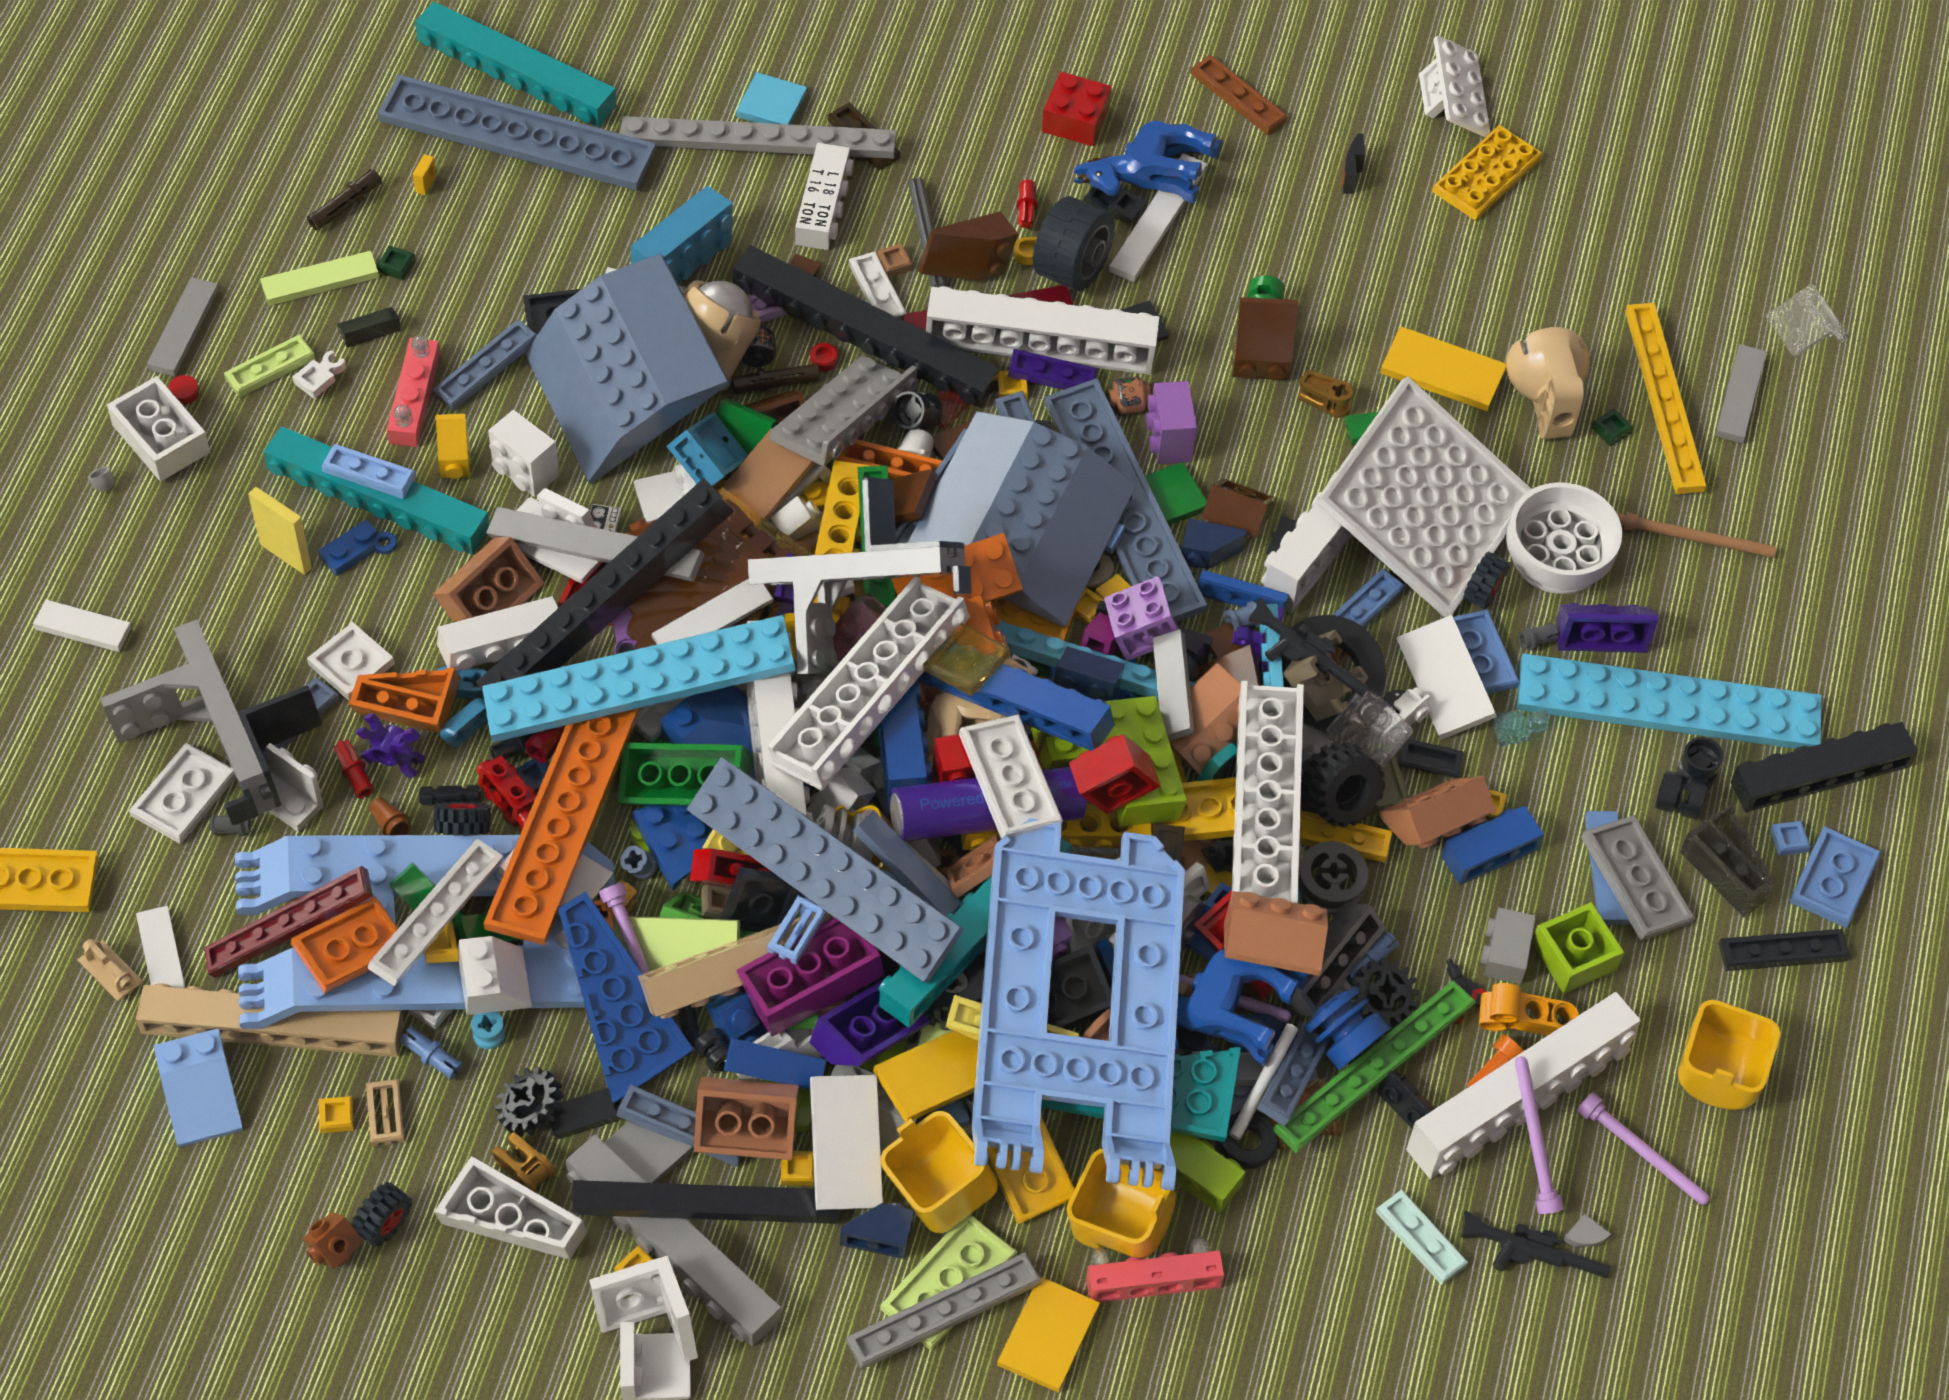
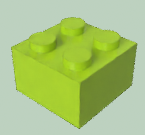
M1592 902L1538 925L1531 942L1563 994L1617 971L1624 955L1623 949Z

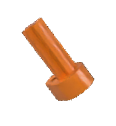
M1503 1034L1492 1045L1496 1051L1495 1055L1466 1086L1470 1087L1524 1052V1050L1509 1036Z

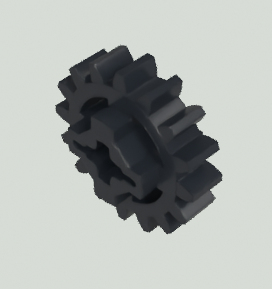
M1382 958L1378 965L1374 960H1370L1367 963V968L1361 966L1356 971L1359 976H1354L1350 983L1354 986L1357 985L1361 992L1356 996L1357 1000L1353 1004L1356 1006L1365 998L1370 1001L1361 1012L1363 1017L1378 1011L1388 1024L1391 1021L1394 1026H1397L1401 1023V1018L1405 1020L1411 1015L1409 1010L1415 1009L1418 1005L1412 998L1419 995V990L1412 989L1411 987L1417 980L1416 978H1407L1406 975L1410 970L1408 967L1401 971L1398 969L1399 961L1395 960L1390 966L1387 959ZM1376 974L1374 984L1365 985L1367 979ZM1383 988L1384 993L1379 992V989ZM1402 1001L1400 1008L1392 1012L1394 1002Z
M537 1066L533 1072L529 1068H524L523 1076L521 1077L516 1073L513 1074L514 1081L511 1084L507 1082L503 1084L507 1089L505 1093L497 1095L502 1101L495 1106V1110L500 1113L496 1117L497 1120L510 1133L515 1132L520 1137H523L525 1132L530 1136H534L537 1127L544 1131L546 1129L545 1122L547 1120H555L552 1113L562 1108L557 1103L558 1100L564 1097V1094L559 1090L562 1084L547 1069L543 1071Z

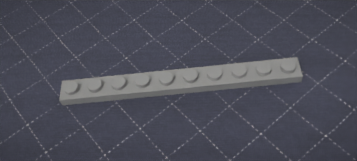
M623 116L620 134L656 143V147L814 155L817 143L848 147L850 148V156L872 158L894 159L896 130Z

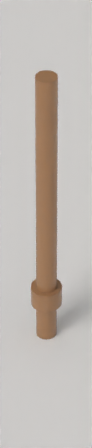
M1617 513L1621 526L1625 530L1635 531V529L1772 558H1774L1776 553V546L1639 518L1638 514Z

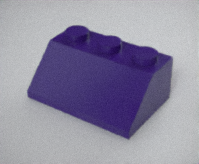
M1560 604L1555 620L1558 634L1556 635L1559 636L1557 640L1558 651L1647 653L1659 621L1658 615L1650 607H1640L1637 605Z
M882 980L819 1017L809 1043L830 1064L861 1066L929 1025L931 1020L923 1013L908 1028L879 1006V987L883 982Z

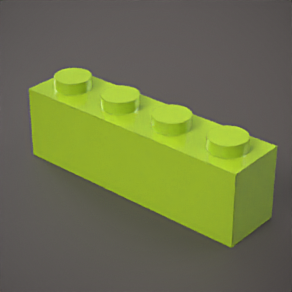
M1170 1132V1146L1176 1165L1175 1183L1220 1214L1241 1188L1245 1171L1242 1170L1240 1164L1231 1158L1226 1159L1216 1152L1215 1148L1208 1141L1199 1140L1190 1135Z

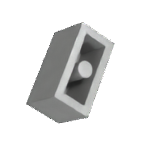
M1498 907L1495 918L1488 919L1485 936L1490 937L1489 946H1483L1480 963L1486 964L1485 977L1517 984L1522 983L1528 962L1535 915Z

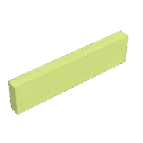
M371 251L260 278L268 306L377 279L379 278V273Z

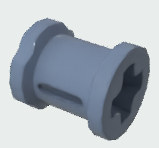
M1251 601L1247 603L1246 607L1235 611L1226 610L1224 612L1226 624L1230 623L1233 630L1237 632L1239 626L1248 628L1254 625L1259 627L1258 623L1249 621V616L1255 610L1257 604Z
M638 846L626 848L620 857L622 868L638 879H648L656 872L657 863L653 855Z

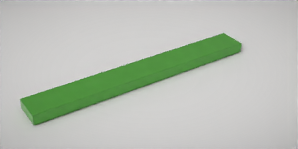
M1452 980L1297 1107L1285 1126L1278 1123L1273 1131L1295 1153L1299 1152L1380 1085L1390 1071L1393 1073L1472 1009L1476 1001Z

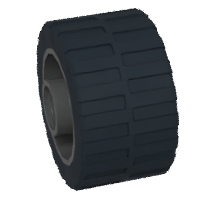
M1072 196L1060 199L1050 209L1038 232L1033 253L1035 272L1040 276L1076 291L1088 288L1102 271L1112 248L1115 235L1113 215L1106 210Z

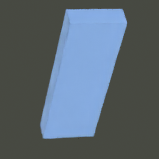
M337 444L333 445L321 466L324 473L404 499L416 478L415 470Z

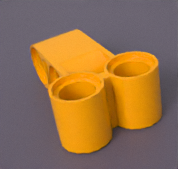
M1498 983L1492 986V992L1481 994L1478 1026L1489 1031H1504L1510 1028L1548 1036L1564 1026L1557 1021L1556 1014L1563 1018L1565 1025L1579 1016V1012L1569 1002L1522 993L1521 988L1517 985ZM1525 1008L1533 1012L1534 1019L1527 1015Z

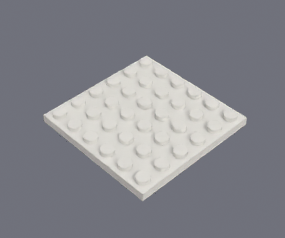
M1407 376L1398 384L1315 502L1445 618L1452 615L1462 601L1468 581H1470L1471 575L1475 572L1478 563L1480 564L1482 557L1488 551L1494 553L1505 537L1515 504L1525 493L1532 489Z

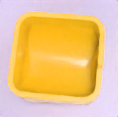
M1718 1000L1705 1001L1701 1004L1687 1035L1685 1048L1678 1067L1680 1085L1689 1095L1710 1106L1728 1110L1750 1107L1757 1102L1766 1085L1780 1039L1779 1026L1769 1018Z
M937 1111L928 1115L917 1125L912 1119H909L897 1128L900 1138L890 1144L880 1157L882 1168L891 1182L913 1208L923 1224L934 1233L943 1234L951 1230L990 1200L997 1192L998 1181L988 1162L985 1166L974 1165V1143L955 1119L944 1111Z
M1099 1149L1089 1158L1067 1205V1215L1073 1236L1081 1244L1096 1250H1103L1106 1247L1133 1258H1147L1156 1251L1170 1224L1176 1203L1175 1188L1173 1191L1161 1188L1162 1171L1160 1169H1153V1185L1150 1188L1143 1187L1142 1167L1139 1170L1138 1185H1129V1165L1120 1164L1121 1176L1119 1182H1106L1107 1166L1103 1149Z

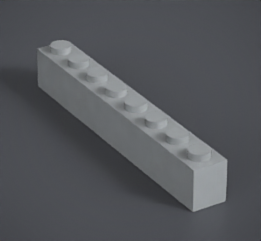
M595 1134L566 1159L568 1173L566 1176L571 1184H573V1180L647 1183ZM612 1217L613 1222L621 1231L626 1232L628 1230L636 1237L635 1242L647 1254L652 1252L657 1258L668 1255L674 1274L683 1281L681 1284L685 1291L694 1298L696 1296L700 1297L706 1303L707 1311L717 1320L722 1318L729 1325L732 1335L740 1342L745 1340L754 1347L781 1321V1307L687 1219Z

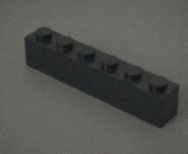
M1903 722L1892 725L1885 723L1873 730L1866 732L1856 731L1848 737L1841 739L1830 738L1819 745L1811 747L1801 746L1793 752L1782 755L1775 753L1757 762H1743L1736 768L1730 783L1746 813L1909 768L1918 750Z

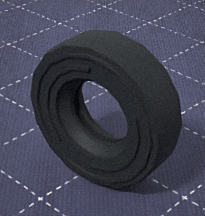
M1238 1112L1229 1118L1225 1142L1219 1141L1220 1150L1226 1159L1231 1158L1235 1160L1243 1169L1259 1168L1267 1164L1275 1154L1278 1138L1277 1134L1273 1131L1274 1125L1263 1114L1255 1112L1246 1130L1255 1131L1261 1138V1144L1254 1150L1242 1149L1236 1142V1139L1229 1136V1132L1240 1113Z

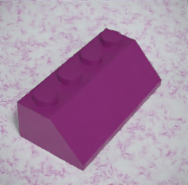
M835 917L819 926L797 965L791 963L789 958H785V960L780 958L779 954L774 952V954L767 953L736 970L758 1017L772 1037L885 976L881 956L874 945ZM804 934L798 937L795 944L791 948L792 951L795 950L796 946L798 945L799 941L801 940Z

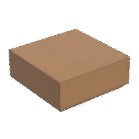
M902 243L876 251L888 277L912 270L913 263Z

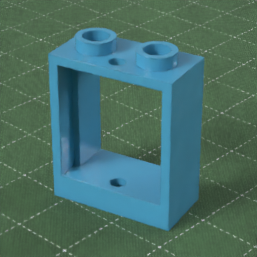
M712 412L685 430L667 445V448L696 484L705 478L714 486L737 469L748 456L715 412ZM724 436L728 437V442L724 441Z

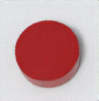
M819 343L812 347L810 351V364L817 363L819 371L822 372L833 370L838 364V350L829 343Z
M177 376L169 383L168 389L181 404L192 403L199 395L197 381L191 376Z

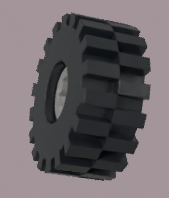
M979 954L955 980V983L958 982L959 986H956L954 990L948 988L944 990L924 1012L931 1020L929 1023L931 1026L934 1027L938 1022L940 1023V1029L947 1031L948 1028L945 1026L954 995L982 1003L985 968L982 955Z

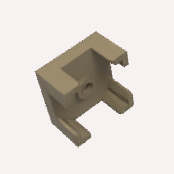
M1336 630L1319 636L1321 639L1325 636L1335 643L1332 647L1342 643V639ZM1328 652L1326 655L1333 660ZM1314 655L1306 659L1301 657L1297 661H1292L1283 672V675L1292 688H1297V684L1304 685L1303 703L1317 722L1344 712L1349 704L1347 701L1341 702L1340 698L1344 693L1351 691V689L1329 672L1326 675L1321 673L1315 666L1317 658ZM1360 666L1348 670L1349 673L1363 683L1369 678Z

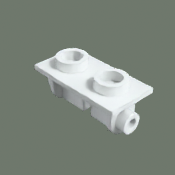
M1418 688L1408 689L1394 703V706L1400 711L1399 714H1396L1389 707L1374 721L1375 725L1372 727V730L1378 736L1385 735L1386 747H1389L1394 741H1401L1408 733V728L1415 721L1421 722L1430 711L1429 694L1423 697L1422 692Z

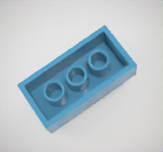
M707 185L631 245V264L661 254L678 284L688 279L702 264H707L712 256L721 249L727 248L731 243L733 202Z

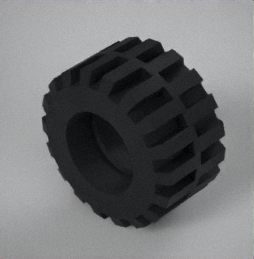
M1337 741L1331 743L1330 747L1327 745L1321 747V752L1318 754L1314 753L1311 756V762L1309 764L1306 763L1303 768L1305 773L1301 775V783H1303L1301 785L1302 799L1309 808L1333 826L1347 827L1349 823L1352 826L1359 823V819L1365 820L1369 817L1368 813L1371 810L1375 811L1378 807L1376 803L1383 797L1381 789L1385 788V781L1382 779L1385 776L1384 772L1374 759L1349 742L1343 741L1340 744ZM1344 780H1346L1343 786L1340 789H1338L1341 783Z

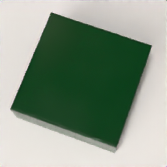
M389 245L376 265L377 270L380 273L403 281L415 262V254Z
M1614 408L1593 421L1591 428L1611 447L1630 435L1634 427Z

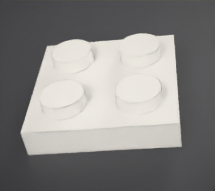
M353 622L307 658L308 665L349 701L358 675L384 673L395 664L394 658Z

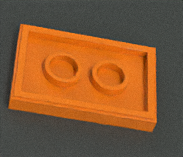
M375 896L291 938V945L326 994L371 971L368 969L369 962L398 928Z

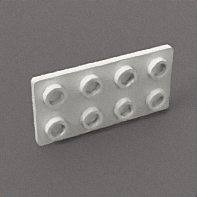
M1436 36L1433 39L1436 59L1419 73L1425 115L1434 119L1440 112L1445 110L1447 121L1483 137L1490 134V126L1477 53L1451 40Z
M546 488L537 495L539 501L528 498L516 510L595 527L589 509ZM516 543L525 556L580 583H584L602 563L601 561Z

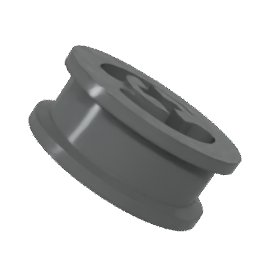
M1336 841L1321 842L1308 849L1302 857L1298 871V888L1301 891L1302 901L1305 904H1314L1320 908L1327 909V915H1336L1344 903L1358 904L1368 880V868L1360 853L1351 846ZM1321 866L1317 880L1315 882L1311 875V871L1316 867ZM1349 874L1353 885L1350 888L1343 890L1347 876Z

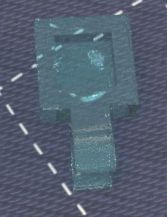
M1523 710L1496 714L1497 717L1492 719L1499 746L1529 741L1530 733L1547 731L1546 723L1549 722L1546 710L1533 712L1527 717H1524Z

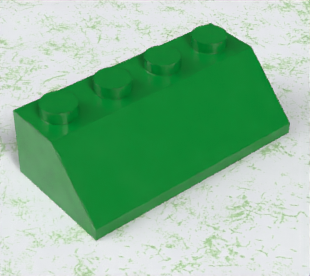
M625 743L617 803L622 805L689 806L721 757L727 759L751 776L753 754L743 745Z

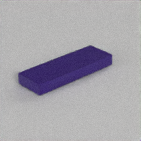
M1014 349L1008 377L1065 390L1095 379L1097 368Z

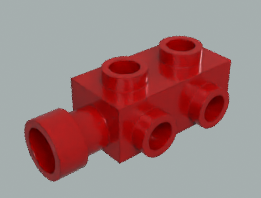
M502 755L493 760L483 761L476 768V772L479 775L478 784L484 790L485 797L493 801L503 813L502 817L506 822L511 823L513 827L520 824L522 832L537 796L536 792L531 786H527L519 777L515 766L509 764Z

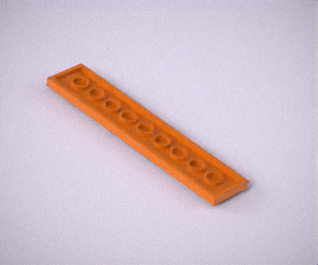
M641 708L565 726L485 918V930L546 946L559 913L558 909L562 906L623 755L625 743H628Z

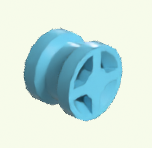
M490 1012L473 1016L471 1029L476 1045L486 1050L500 1046L505 1038V1029L501 1015L498 1012Z

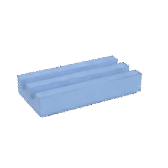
M798 896L767 946V952L771 954L776 952L780 958L784 960L789 958L791 963L797 965L827 915V911L819 905ZM802 907L806 908L785 945H779ZM813 912H815L816 915L814 916L813 920L811 921L810 925L808 926L807 930L805 931L795 950L792 951L791 948L795 944L796 940L798 939L799 935L801 934L811 915L813 914Z

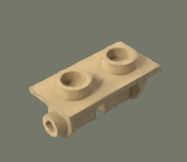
M88 939L83 944L84 955L77 959V961L117 1002L143 983V980L103 940L99 942L98 940Z

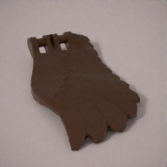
M725 499L735 512L693 548L701 550L705 554L694 582L663 575L647 592L643 593L628 607L634 616L629 621L627 635L632 640H636L635 650L657 645L652 638L653 632L749 579L748 560L769 558L766 555L767 553L773 555V558L786 557L787 553L793 552L787 547L782 548L779 546L777 539L764 529L759 530L755 527L754 521L747 517L740 507ZM744 535H747V536H749L751 539L747 540V539H745L743 536H744ZM764 584V586L770 593L772 585ZM765 607L730 627L746 624L747 621H758Z

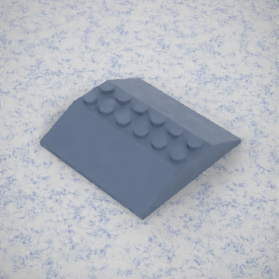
M661 254L596 278L553 311L525 353L590 484H593L730 384L666 260Z
M976 411L907 543L949 541L961 542L965 546L1004 533L1023 592L1002 599L1066 628L1136 484L1088 446L1033 421Z

